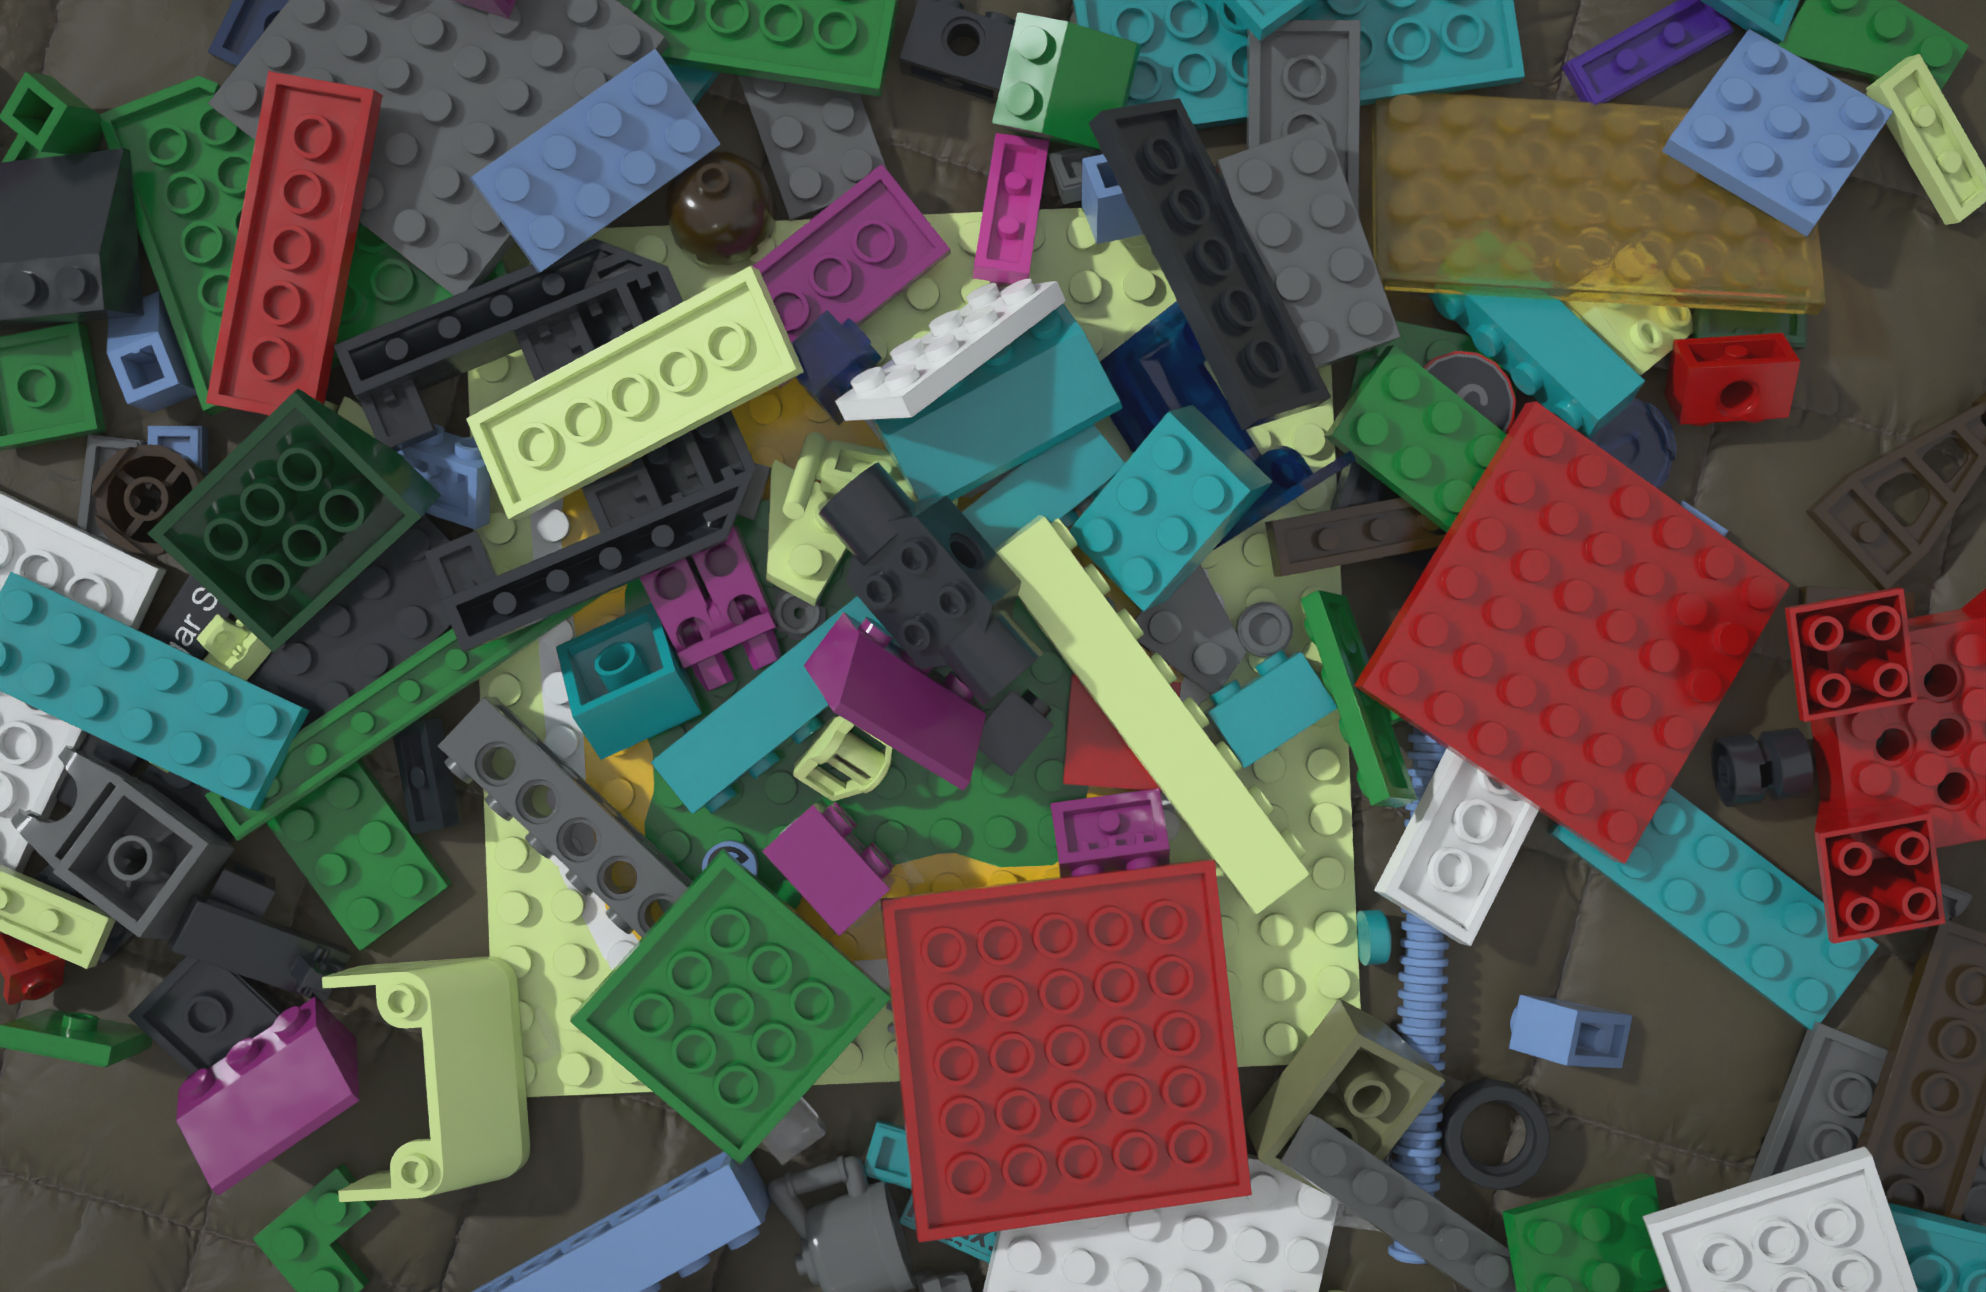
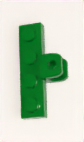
M1317 590L1303 597L1300 600L1306 614L1304 620L1305 629L1309 638L1318 649L1323 664L1321 671L1322 679L1327 690L1334 696L1341 717L1339 729L1345 742L1352 749L1359 769L1357 771V782L1362 793L1369 799L1371 806L1400 808L1418 800L1392 728L1393 724L1405 720L1354 686L1369 659L1347 596Z

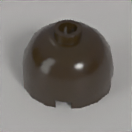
M711 151L672 179L667 189L666 216L675 243L682 250L684 247L688 252L695 254L698 261L708 265H731L751 258L758 252L757 246L765 240L767 234H769V238L771 237L775 229L776 206L764 174L751 161L730 152Z
M149 444L118 450L102 464L92 484V497H96V509L98 515H94L97 526L113 544L129 552L155 555L166 554L167 552L147 533L181 502L206 475L191 458L170 447Z

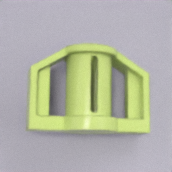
M835 716L824 724L811 746L794 763L793 771L794 777L831 801L873 791L888 773L892 762V747L875 738L886 746L881 751L877 750L851 733L850 730L854 724L841 716ZM827 762L851 779L842 782L817 765Z

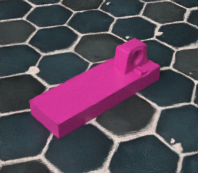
M996 133L974 262L973 279L996 283L998 288L1008 287L1017 281L1029 279L1049 140Z

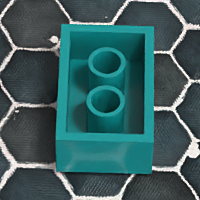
M1194 405L1169 411L1069 529V532L1077 542V546L1145 612L1168 601L1273 481Z

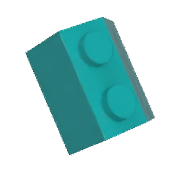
M652 603L556 646L572 717L601 760L702 714L687 668H683L677 655L678 652L673 646Z

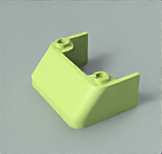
M488 956L369 964L322 977L323 988L376 985L378 1010L386 1022L397 1028L422 1027L430 1139L412 1140L397 1149L392 1157L390 1170H377L339 1190V1202L423 1198L505 1179L523 1168L530 1155V1135L518 984L516 974L509 963L501 958Z

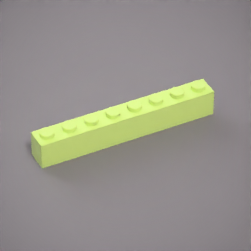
M1038 515L994 548L995 552L1021 581L1017 598L1211 858L1215 860L1217 866L1244 902L1257 915L1310 875L1300 862V859L1307 855L1306 851L1288 828L1279 833L1267 817L1275 811L1255 784L1246 789L1235 772L1242 768V765L1223 741L1214 746L1203 731V728L1210 722L1191 697L1182 702L1174 692L1170 684L1177 677L1164 659L1157 652L1149 658L1137 642L1144 633L1125 608L1118 613L1114 611L1104 597L1111 588L1092 563L1083 568L1070 550L1078 544L1065 525L1058 518L1049 523L1045 516Z

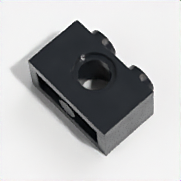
M918 0L899 58L902 74L997 103L1016 21L998 12L989 11L986 12L985 16L966 11L964 10L965 6L958 0ZM958 37H970L978 44L977 50L968 56L956 55L950 50L949 46Z

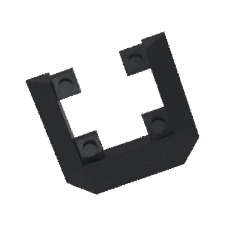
M594 238L578 245L542 272H537L534 266L530 264L333 346L354 396L361 402L375 438L397 452L438 435L420 391L521 349L535 381L679 305L683 300L668 266ZM730 410L632 461V465L582 487V491L600 530L598 534L501 575L497 574L481 534L478 531H473L424 552L443 599L441 602L462 652H469L726 542L756 471L755 463L732 411Z

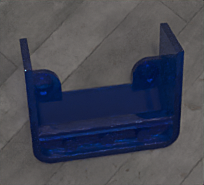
M1176 301L1102 359L1100 364L1122 405V409L1109 415L1132 453L1137 450L1169 411L1194 405L1273 481L1213 549L1215 550L1356 461V458L1350 450L1313 473L1302 455L1291 447L1277 446L1262 455L1246 430L1242 431L1228 405L1227 399L1204 365L1207 360L1183 311Z

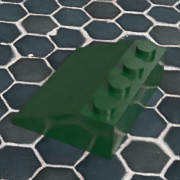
M298 388L147 534L274 653L417 522L441 494L402 455Z

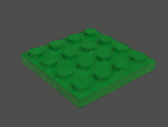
M723 848L571 1015L570 1022L741 1165L887 1004L891 996L884 987Z

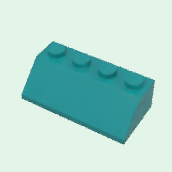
M1061 304L913 417L872 419L883 445L918 501L945 495L953 501L1122 409V405L1083 329L1066 306Z

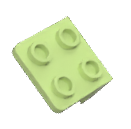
M1631 244L1558 298L1639 375L1646 372L1673 350L1674 339H1686L1693 333V316L1687 304L1676 295L1659 272L1654 260L1637 244Z

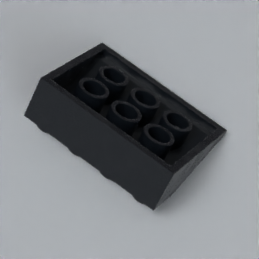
M120 148L0 163V330L144 316L130 150Z

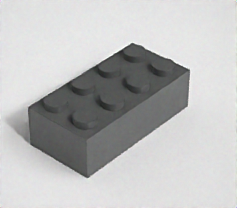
M1326 122L1217 161L1215 169L1317 370L1388 345L1401 337Z

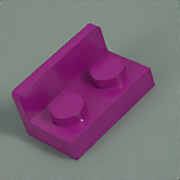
M1160 788L1050 803L1060 877L1170 864V847Z

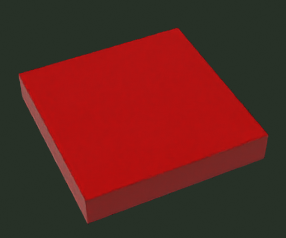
M1071 674L1062 783L1138 790L1159 788L1076 675ZM1172 682L1170 686L1180 698L1181 682Z

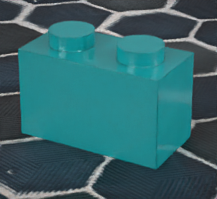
M1283 649L1255 666L1259 673V676L1242 687L1237 679L1209 696L1213 706L1203 711L1221 741L1229 747L1239 760L1242 768L1245 769L1337 709V705L1302 652H1295L1287 657Z

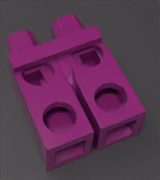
M733 525L726 542L692 556L710 594L709 596L705 593L691 557L640 578L673 646L678 652L677 655L683 668L692 667L696 677L707 692L736 679L724 654L725 651L742 644L754 671L782 657L779 641L774 632V629L778 627L747 552V546L740 529L736 525Z

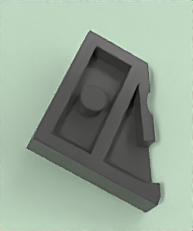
M1201 564L1168 601L1145 612L1141 610L1134 619L1144 633L1137 642L1151 653L1155 654L1157 652L1169 666L1209 695L1223 687L1247 653Z

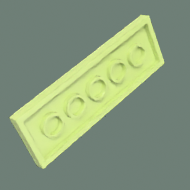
M749 266L468 417L466 420L508 519L521 520L804 371L760 270Z

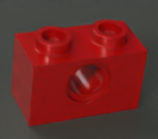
M1783 333L1674 339L1664 396L1679 425L1706 426L1714 422L1730 421L1758 423L1766 419L1789 418L1801 361Z

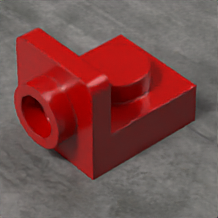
M0 932V972L5 979L3 996L8 1005L24 1000L33 1001L41 999L63 984L65 959Z

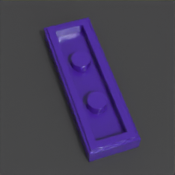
M1678 0L1566 62L1562 69L1586 112L1589 114L1728 37L1734 30L1725 16L1701 0Z

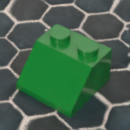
M1017 13L992 123L1019 135L1101 151L1088 123L1103 110L1127 106L1141 45L1137 42L1071 22Z

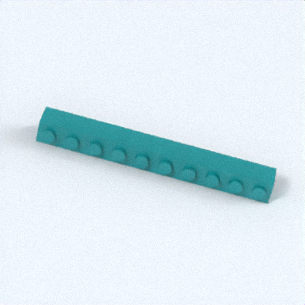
M1093 424L1022 463L966 508L962 514L993 549L1038 515L1045 516L1049 523L1058 518L1068 529L1080 518L1075 509L1091 496L1095 500L1125 462ZM858 596L651 761V764L692 814L699 812L704 807H706L710 814L716 812L737 795L731 785L746 773H749L754 780L780 760L774 752L790 738L799 745L823 726L817 716L830 706L807 672L804 664L843 612L861 623L866 617H869L882 625ZM894 638L890 641L903 649Z

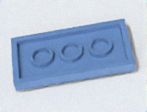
M654 49L470 177V180L537 272H542L721 144L662 57Z

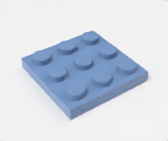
M1749 29L1670 136L1662 152L1807 237L1893 111Z

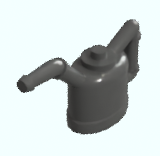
M842 1155L837 1157L836 1161L796 1173L787 1172L785 1176L774 1179L769 1183V1197L802 1238V1253L795 1254V1263L799 1275L804 1276L808 1274L813 1286L820 1285L823 1292H906L916 1289L911 1254L903 1225L899 1223L900 1215L892 1192L886 1181L868 1184L863 1164L858 1157H844ZM840 1182L846 1184L849 1193L814 1204L808 1210L798 1198L800 1194Z

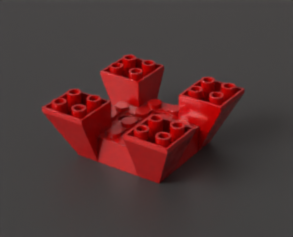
M1901 587L1786 607L1785 614L1799 719L1803 722H1811L1819 782L1820 801L1814 833L1829 941L1835 944L1945 924L1936 848L1986 839V588L1961 609L1907 618L1904 588ZM1932 668L1931 679L1924 685L1925 674ZM1939 723L1937 733L1931 738L1932 729ZM1885 731L1884 742L1876 749V741ZM1945 778L1942 788L1938 791V784Z

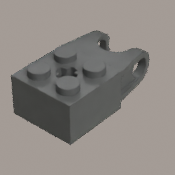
M66 745L58 757L63 762L67 772L73 777L77 786V799L73 809L61 820L53 821L34 811H24L19 808L11 819L14 828L55 869L53 871L55 875L139 938L169 939L194 893L202 895L236 848L153 786L88 752Z

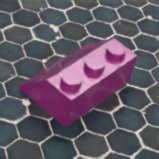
M843 612L804 664V667L832 711L964 791L971 781L986 713L973 698L974 694L953 671H950L945 677L934 670L933 667L920 669L905 650L890 642L893 636L875 620L866 617L861 623Z
M315 996L300 1007L294 1006L285 1010L278 1016L271 1027L253 1039L249 1037L239 1041L232 1047L225 1058L207 1070L199 1069L187 1077L178 1089L176 1121L210 1188L218 1196L359 1101L357 1038Z

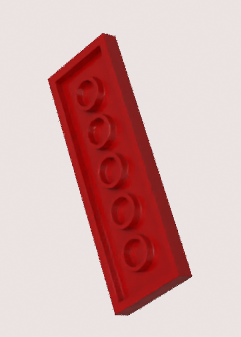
M268 71L206 403L269 416L299 388L323 405L325 404L335 351L333 345L336 344L383 97L376 90Z

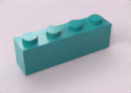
M1486 230L1438 269L1428 296L1433 300L1439 313L1449 320H1454L1472 337L1474 345L1482 354L1487 357H1493L1511 375L1514 384L1519 390L1527 395H1532L1546 409L1586 438H1592L1626 409L1645 382L1639 374Z

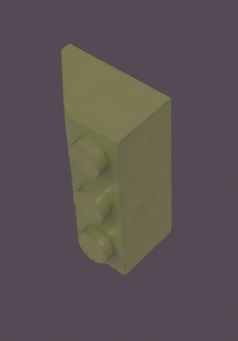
M1339 998L1244 1124L1258 1158L1262 1163L1324 1193L1280 1163L1308 1114L1319 1117L1382 1161L1445 1082V1078L1441 1072L1383 1021Z

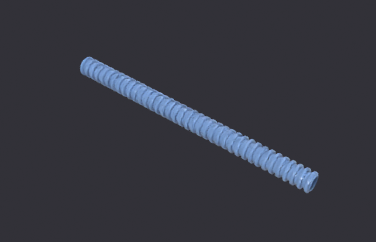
M1414 726L1413 734H1408L1407 739L1408 742H1413V751L1407 752V759H1412V768H1407L1409 776L1412 777L1411 782L1418 800L1405 805V810L1410 811V819L1447 749ZM1410 819L1404 820L1405 827H1407ZM1401 908V912L1406 913V920L1400 922V928L1406 931V936L1400 939V946L1405 948V954L1399 956V963L1404 965V971L1399 972L1398 979L1404 982V988L1398 990V997L1403 999V1005L1397 1007V1014L1402 1016V1022L1397 1024L1396 1031L1402 1033V1039L1438 1071L1445 1069V1061L1440 1059V1053L1446 1051V1045L1440 1041L1441 1036L1446 1035L1447 1028L1441 1025V1019L1447 1017V1010L1442 1008V1002L1448 1000V993L1442 991L1443 984L1448 983L1449 978L1446 974H1443V967L1449 966V959L1444 957V950L1450 948V942L1444 940L1445 934ZM1439 1089L1393 1146L1392 1151L1397 1154V1158L1391 1161L1392 1169L1438 1201L1440 1199L1435 1196V1191L1441 1188V1182L1435 1179V1174L1441 1172V1164L1436 1162V1157L1442 1154V1147L1437 1145V1140L1443 1136V1131L1437 1127V1122L1443 1120V1113L1438 1110V1105L1444 1103V1096L1439 1093ZM1396 1241L1388 1246V1254L1398 1261L1412 1264L1427 1263Z

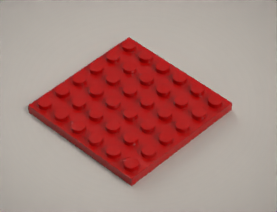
M1537 401L1525 404L1354 686L1614 862L1625 864L1790 584Z
M1204 859L880 899L918 1242L1252 1195L1215 860Z

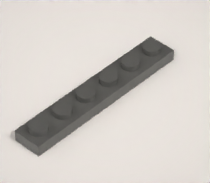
M1308 1114L1280 1163L1469 1292H1516L1509 1249L1319 1117Z

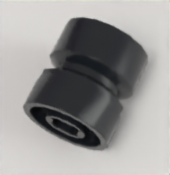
M1798 728L1762 731L1758 740L1751 734L1718 737L1713 742L1711 750L1713 779L1717 793L1726 807L1760 804L1765 799L1766 794L1772 801L1805 798L1811 793L1813 786L1812 757L1808 743Z

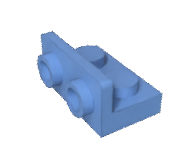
M434 424L438 435L397 451V453L402 455L441 494L425 513L477 530L490 523V475L474 437L463 438L444 432L442 426Z

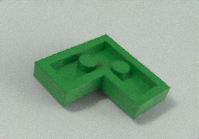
M344 1164L333 1170L252 1238L296 1292H359L370 1282L336 1241L338 1237L377 1206L374 1200L339 1202L338 1191L357 1181Z

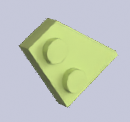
M775 460L770 472L766 581L815 606L847 551L846 546L818 515L820 510L836 494L820 491L821 484L815 481L804 516L800 519L788 518L783 513L782 508L795 470Z

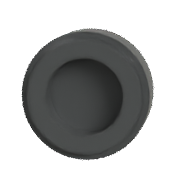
M1259 602L1247 607L1241 613L1237 620L1236 633L1248 653L1254 656L1268 657L1287 647L1292 637L1293 626L1290 616L1281 606L1271 602Z

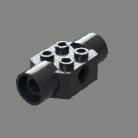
M878 462L849 482L818 513L820 518L853 555L846 583L920 669L948 665L984 706L1044 654L1012 617L1021 586L1020 579L947 495L913 502Z

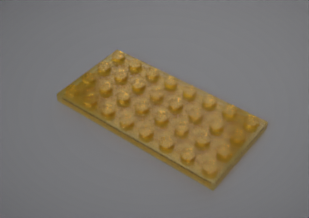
M1436 93L1412 96L1401 94L1394 98L1376 100L1372 104L1374 262L1384 290L1818 315L1826 304L1818 221L1806 237L1662 152L1668 139L1691 108L1598 103L1594 105L1593 102Z

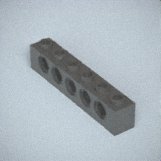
M483 697L438 745L449 756L444 761L446 766L462 781L468 784L472 780L477 782L489 794L485 798L488 806L503 819L510 821L514 817L529 831L525 836L527 842L547 859H550L553 855L556 856L569 869L565 876L570 883L584 895L590 897L594 892L610 907L605 912L606 915L625 933L631 934L635 930L643 937L656 923L651 914L652 905L655 900L666 899L674 903L693 882L497 697ZM501 747L508 749L515 758V769L508 778L499 776L492 766L493 756ZM540 785L550 788L556 798L555 808L548 816L538 813L532 804L533 792ZM578 823L589 825L596 834V845L590 853L579 851L572 842V832ZM617 861L628 862L635 868L637 882L632 890L620 889L613 882L612 868Z

